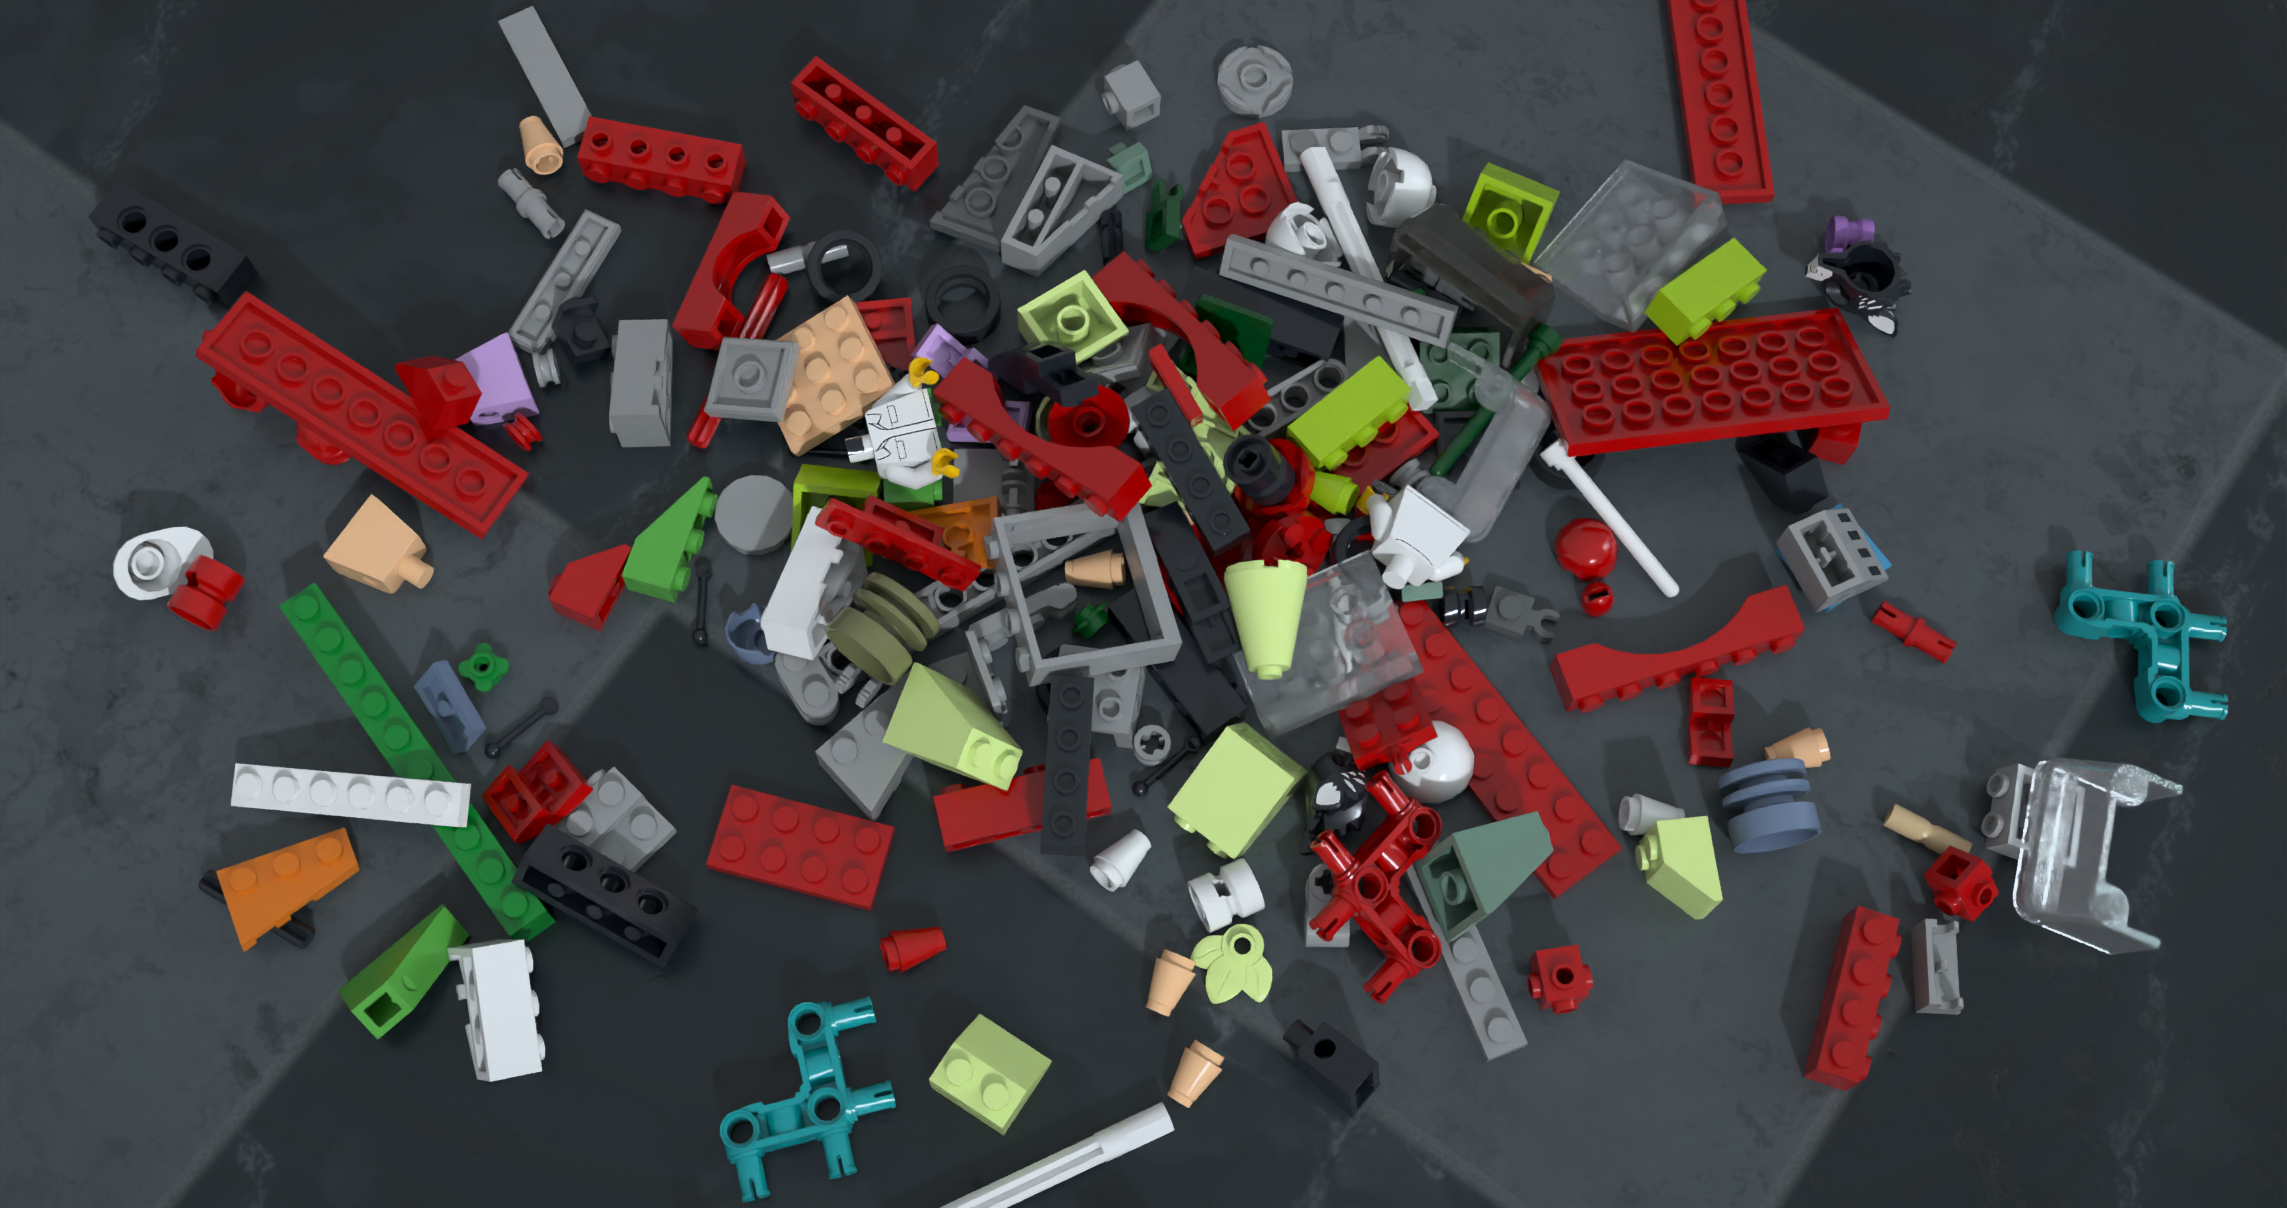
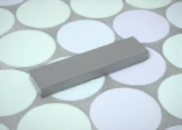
M531 6L499 20V26L562 146L566 148L581 141L589 116L592 117L534 7Z
M587 209L584 210L510 328L508 335L514 346L531 354L533 352H538L540 355L547 353V349L550 348L556 338L551 326L559 306L568 299L574 297L581 298L622 232L619 224Z

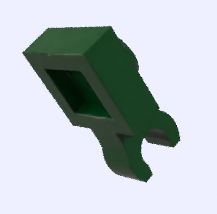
M1162 178L1151 186L1150 194L1153 206L1152 210L1146 213L1145 249L1160 252L1179 239L1182 230L1179 201L1183 198V187L1177 184L1169 190L1168 194L1165 190V179Z

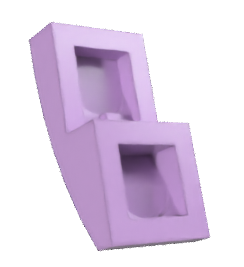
M939 324L931 325L910 355L913 360L917 357L932 360V364L927 366L926 370L937 372L941 381L963 357L992 373L996 381L1000 378L988 369L987 362L989 360L974 347L969 349L964 347Z

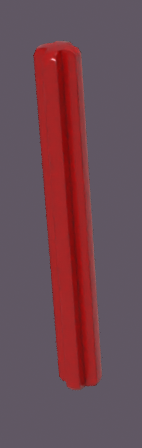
M775 273L767 275L742 324L737 338H763L788 288L786 278ZM708 393L686 434L688 442L701 449L708 447L722 419L720 417H710L704 412Z

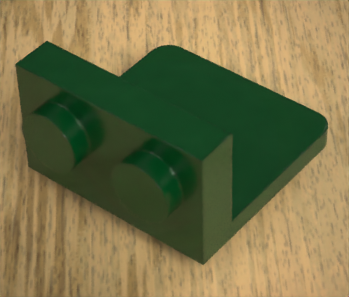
M1206 294L1199 295L1194 308L1199 316L1197 320L1200 323L1208 320L1220 334V341L1223 344L1230 341L1240 351L1245 360L1250 363L1253 362L1262 371L1274 327L1273 319ZM1186 343L1176 366L1197 383L1195 352Z

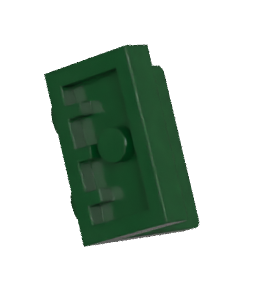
M1492 326L1453 327L1449 343L1445 348L1413 338V344L1419 349V361L1423 365L1438 398L1427 410H1419L1421 413L1477 411L1499 384L1500 332Z

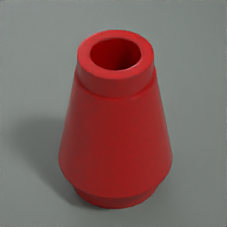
M939 925L935 927L889 931L887 937L879 939L881 954L889 972L899 970L902 973L938 954V952L946 950L945 938Z

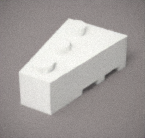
M814 506L811 507L776 588L761 617V628L764 631L769 650L809 660H814L828 638L824 628L842 607H849L853 601L852 594L862 587L863 581L868 576L863 547L847 539L833 536L827 530L816 526V517L823 508Z
M496 939L447 948L449 960H459L464 984L457 985L456 990L459 1000L467 999L470 1024H467L465 1029L477 1080L491 1082L542 1071L541 1060L545 1058V1045L542 1036L537 1034L535 1016L539 1014V1001L536 992L531 990L529 973L533 970V958L529 947H525L524 939Z

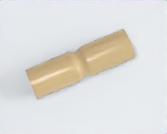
M1896 803L1891 806L1883 821V826L1914 842L1923 843L1925 847L1940 855L1949 846L1967 853L1970 852L1972 842L1941 826L1932 825L1927 819Z

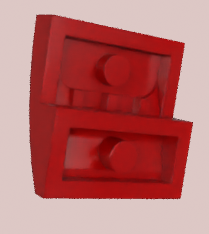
M547 740L521 771L508 764L481 797L511 838L518 844H521L538 836L547 823L554 826L583 802L594 789L562 749L550 740Z

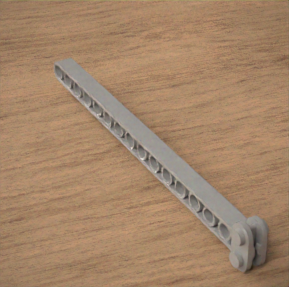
M1329 359L1328 362L1320 360L1267 390L1271 401L1243 423L1242 426L1251 434L1263 436L1267 440L1284 437L1287 432V426L1337 388L1323 387L1319 380L1330 378L1339 387L1349 379L1347 367L1335 359ZM1290 397H1297L1305 405L1294 408L1289 406L1285 400ZM1263 416L1271 421V425L1259 427L1252 422V419ZM1155 456L1141 463L1148 478H1150L1157 463ZM1080 498L1074 501L1073 503L1069 504L1068 506L1083 504L1085 502L1083 499ZM1141 506L1143 515L1158 509L1156 507ZM1111 528L1065 536L1068 541L1061 546L1050 545L1046 539L1010 545L1013 557L1018 554H1026L1033 559L1027 566L1019 567L1015 565L1021 588L1065 564V561L1072 560L1117 534L1118 529ZM981 568V572L978 577H980L983 574H991L994 576L997 570ZM977 578L965 591L947 587L937 580L916 592L914 595L934 614L940 624V630L934 638H925L927 643L1005 599L1004 596H998L995 584L990 587H983L976 582ZM955 594L961 597L962 602L956 607L948 608L943 606L941 600L946 595ZM831 642L822 646L814 660L778 652L775 657V667L781 684L800 715L806 722L813 725L823 726L831 723L840 711L839 694L841 693L834 689V685L844 670L836 669L833 664L837 658L844 655ZM862 671L851 687L870 676Z

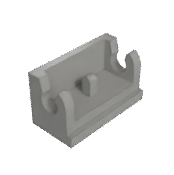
M1924 919L1911 928L1915 1013L1958 1015L1964 1009L1963 998H1960L1956 942V934L1959 933V922L1952 921L1947 925H1937V919Z

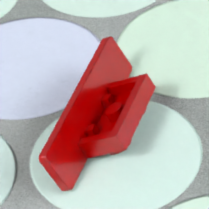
M872 495L865 499L861 510L831 498L815 520L816 526L827 530L833 536L847 539L866 548L871 553L885 556L904 565L909 570L925 574L950 588L965 591L981 572L982 566L939 546L944 528Z

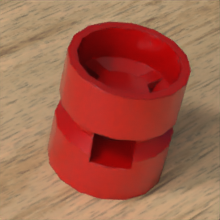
M196 555L185 573L188 583L186 585H178L166 607L188 622L203 629L216 632L228 612L224 604L226 602H234L246 580L224 564L203 555Z

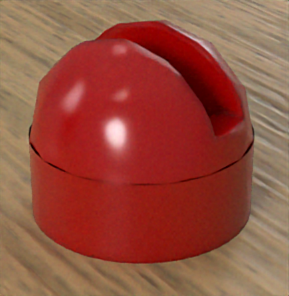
M1593 582L1587 585L1581 593L1580 606L1586 614L1592 617L1604 616L1613 606L1614 593L1609 585L1603 582ZM1598 593H1604L1606 595L1593 599L1592 601H1590L1588 597Z

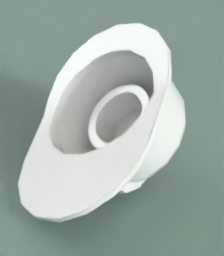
M170 527L141 534L126 541L118 550L113 563V577L118 588L128 597L138 600H149L170 595L175 592L178 585H186L188 583L185 573L196 555H203L213 559V549L209 540L204 535L189 527Z

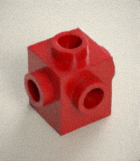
M1949 846L1924 874L1935 897V905L1948 916L1953 917L1957 915L1974 922L1999 894L1991 876L1992 870L1984 860L1952 846Z
M1578 944L1535 951L1529 959L1531 973L1527 974V986L1531 999H1537L1539 1010L1552 1008L1553 1014H1564L1578 1010V1004L1582 1003L1589 996L1588 990L1593 988L1590 968L1588 964L1582 965Z

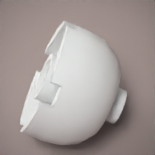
M1389 147L1390 153L1382 152L1373 167L1367 190L1374 191V205L1366 202V213L1371 224L1400 228L1415 223L1425 213L1427 208L1432 207L1436 198V187L1432 185V176L1428 165L1416 154Z
M1299 202L1290 204L1273 220L1265 237L1266 245L1334 267L1341 265L1342 262H1339L1338 258L1344 253L1330 222L1325 217L1318 221L1309 214L1314 210L1311 206Z
M1432 720L1438 737L1419 745L1408 753L1409 760L1412 763V770L1407 773L1402 764L1405 775H1399L1394 771L1392 761L1388 762V768L1392 780L1407 797L1417 798L1420 803L1440 804L1460 794L1467 787L1473 775L1474 754L1472 748L1469 747L1468 741L1458 728L1443 721Z

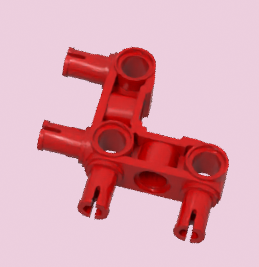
M1386 770L1376 773L1371 778L1374 784L1372 781H1368L1365 785L1367 792H1370L1386 811V819L1353 855L1339 841L1331 829L1323 831L1316 837L1320 843L1314 840L1310 845L1311 850L1332 871L1334 887L1331 893L1332 899L1309 922L1312 930H1316L1319 927L1316 934L1324 941L1330 942L1350 917L1356 921L1385 955L1386 961L1363 984L1365 992L1370 993L1373 990L1369 996L1375 1002L1382 1005L1387 1002L1389 996L1405 978H1414L1422 969L1434 966L1440 959L1442 952L1441 941L1424 917L1416 915L1399 895L1400 889L1398 888L1400 885L1399 878L1416 860H1422L1439 839L1443 828L1442 820L1433 808L1423 807L1417 798L1407 797ZM1414 819L1416 820L1418 826L1416 834L1414 833L1412 827ZM1360 878H1362L1364 882V890L1362 894H1360L1358 889V883ZM1414 941L1417 946L1415 956L1412 954V944Z

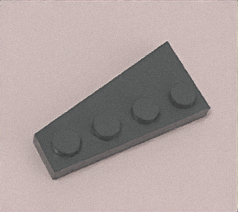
M1024 105L995 140V145L985 158L982 156L976 163L972 174L963 185H958L949 196L950 200L940 212L937 211L930 219V228L1001 254V239L1055 139L1060 127V117Z

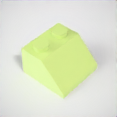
M1086 270L1017 309L1018 330L1028 344L1047 340L1065 345L1075 351L1077 365L1129 335V330Z
M1708 816L1656 821L1639 841L1640 845L1636 846L1635 855L1638 869L1640 871L1644 870L1646 883L1695 920L1704 919L1723 900Z
M979 1014L954 1041L929 1078L931 1088L1004 1136L1052 1061Z

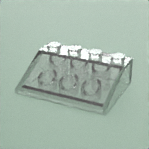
M1624 159L1531 265L1546 274L1552 275V284L1602 320L1635 333L1648 318L1644 311L1659 289L1691 268L1727 226L1720 195L1718 192Z
M1370 549L1308 576L1291 668L1282 672V678L1273 680L1258 679L1257 673L1248 670L1243 651L1233 655L1259 720L1271 739L1344 708L1355 701L1362 700L1387 689L1395 683L1403 682L1424 672Z

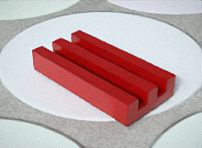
M1162 343L1150 349L1148 353L1150 365L1163 387L1168 388L1191 429L1203 423V413Z

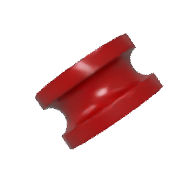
M517 412L514 415L515 421L513 423L506 422L502 427L511 439L528 453L532 449L531 443L534 441L540 442L543 437L525 416Z

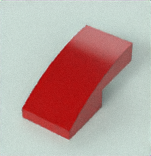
M1691 677L1688 695V764L1730 768L1734 759L1731 723L1735 715L1732 680Z

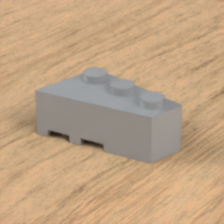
M1051 145L1001 239L1002 263L1035 277L1040 276L1101 218L1103 211L1112 208L1123 197V175Z
M668 319L619 320L618 335L612 336V355L615 362L614 372H611L610 431L617 434L622 447L671 446L673 334Z
M910 671L901 677L896 685H892L815 751L820 766L862 812L874 822L878 821L883 807L892 792L896 791L902 781L901 777L913 757H915L882 742Z

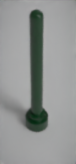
M1538 323L1528 335L1529 341L1526 344L1528 349L1430 466L1429 473L1432 478L1440 479L1446 474L1539 359L1553 356L1561 347L1563 339L1553 328L1544 323Z

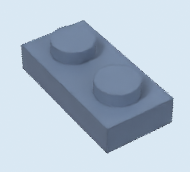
M448 661L433 662L414 685V688L452 753L466 752L487 727Z

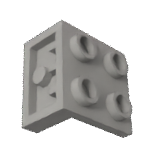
M970 629L965 631L967 652L929 664L928 668L971 688L1003 726L1002 714L1008 712L1005 703L1007 698L999 676L991 678L994 675L991 666L993 661L986 640L981 639L977 641L974 630Z
M1063 644L1060 646L1058 657L1100 649ZM1146 666L1086 676L1094 678L1091 731L1113 734L1117 747L1133 749L1147 674ZM1049 710L1047 715V722L1049 720Z

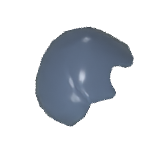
M753 603L743 613L733 611L725 625L724 632L731 650L745 663L752 665L768 664L775 661L778 653L768 649L765 634L761 628V617L767 607L766 605L760 606L757 603Z

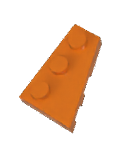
M997 496L907 511L944 528L940 547L980 564L982 568L996 569L994 559L989 560L987 558L984 548V536H988L993 518L1001 517V504Z
M344 827L218 870L216 873L243 952L257 944L256 939L275 926L277 929L291 920L290 915L311 900H319L360 871Z

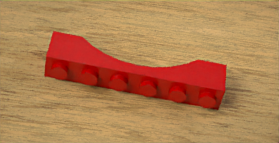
M1123 251L1091 279L1124 325L1152 323L1154 328H1160L1177 335L1194 349L1197 364L1196 386L1210 409L1231 430L1235 431L1271 401L1269 394L1263 386L1267 382V378L1253 362L1247 366L1242 362L1244 357L1230 341L1223 344L1220 341V334L1208 320L1200 323L1197 320L1199 318L1198 314L1185 299L1178 302L1175 299L1177 297L1175 292L1165 280L1161 278L1156 282L1153 279L1155 278L1154 273L1142 259L1135 262Z
M965 357L933 390V394L941 406L938 411L945 420L954 426L961 423L967 427V430L975 439L983 444L990 441L1008 460L1014 462L1016 459H1019L1037 478L1043 480L1045 477H1048L1054 481L1056 487L1066 496L1074 498L1077 495L1084 500L1091 511L1100 517H1104L1107 514L1121 522L1152 487L1142 464L1111 445L1098 447L1064 446L1047 442L1027 432L1008 414L1005 396L993 374Z
M1783 585L1748 596L1736 615L1723 629L1707 640L1684 650L1664 654H1634L1592 643L1556 654L1549 669L1566 712L1579 708L1581 713H1586L1600 708L1604 705L1603 701L1618 697L1619 701H1626L1643 693L1642 689L1656 685L1658 689H1665L1681 681L1680 677L1695 673V676L1700 678L1720 669L1719 665L1733 661L1734 666H1740L1755 660L1758 657L1757 654L1771 650L1772 654H1779L1788 651L1796 646L1795 641L1804 632L1805 627L1787 585Z

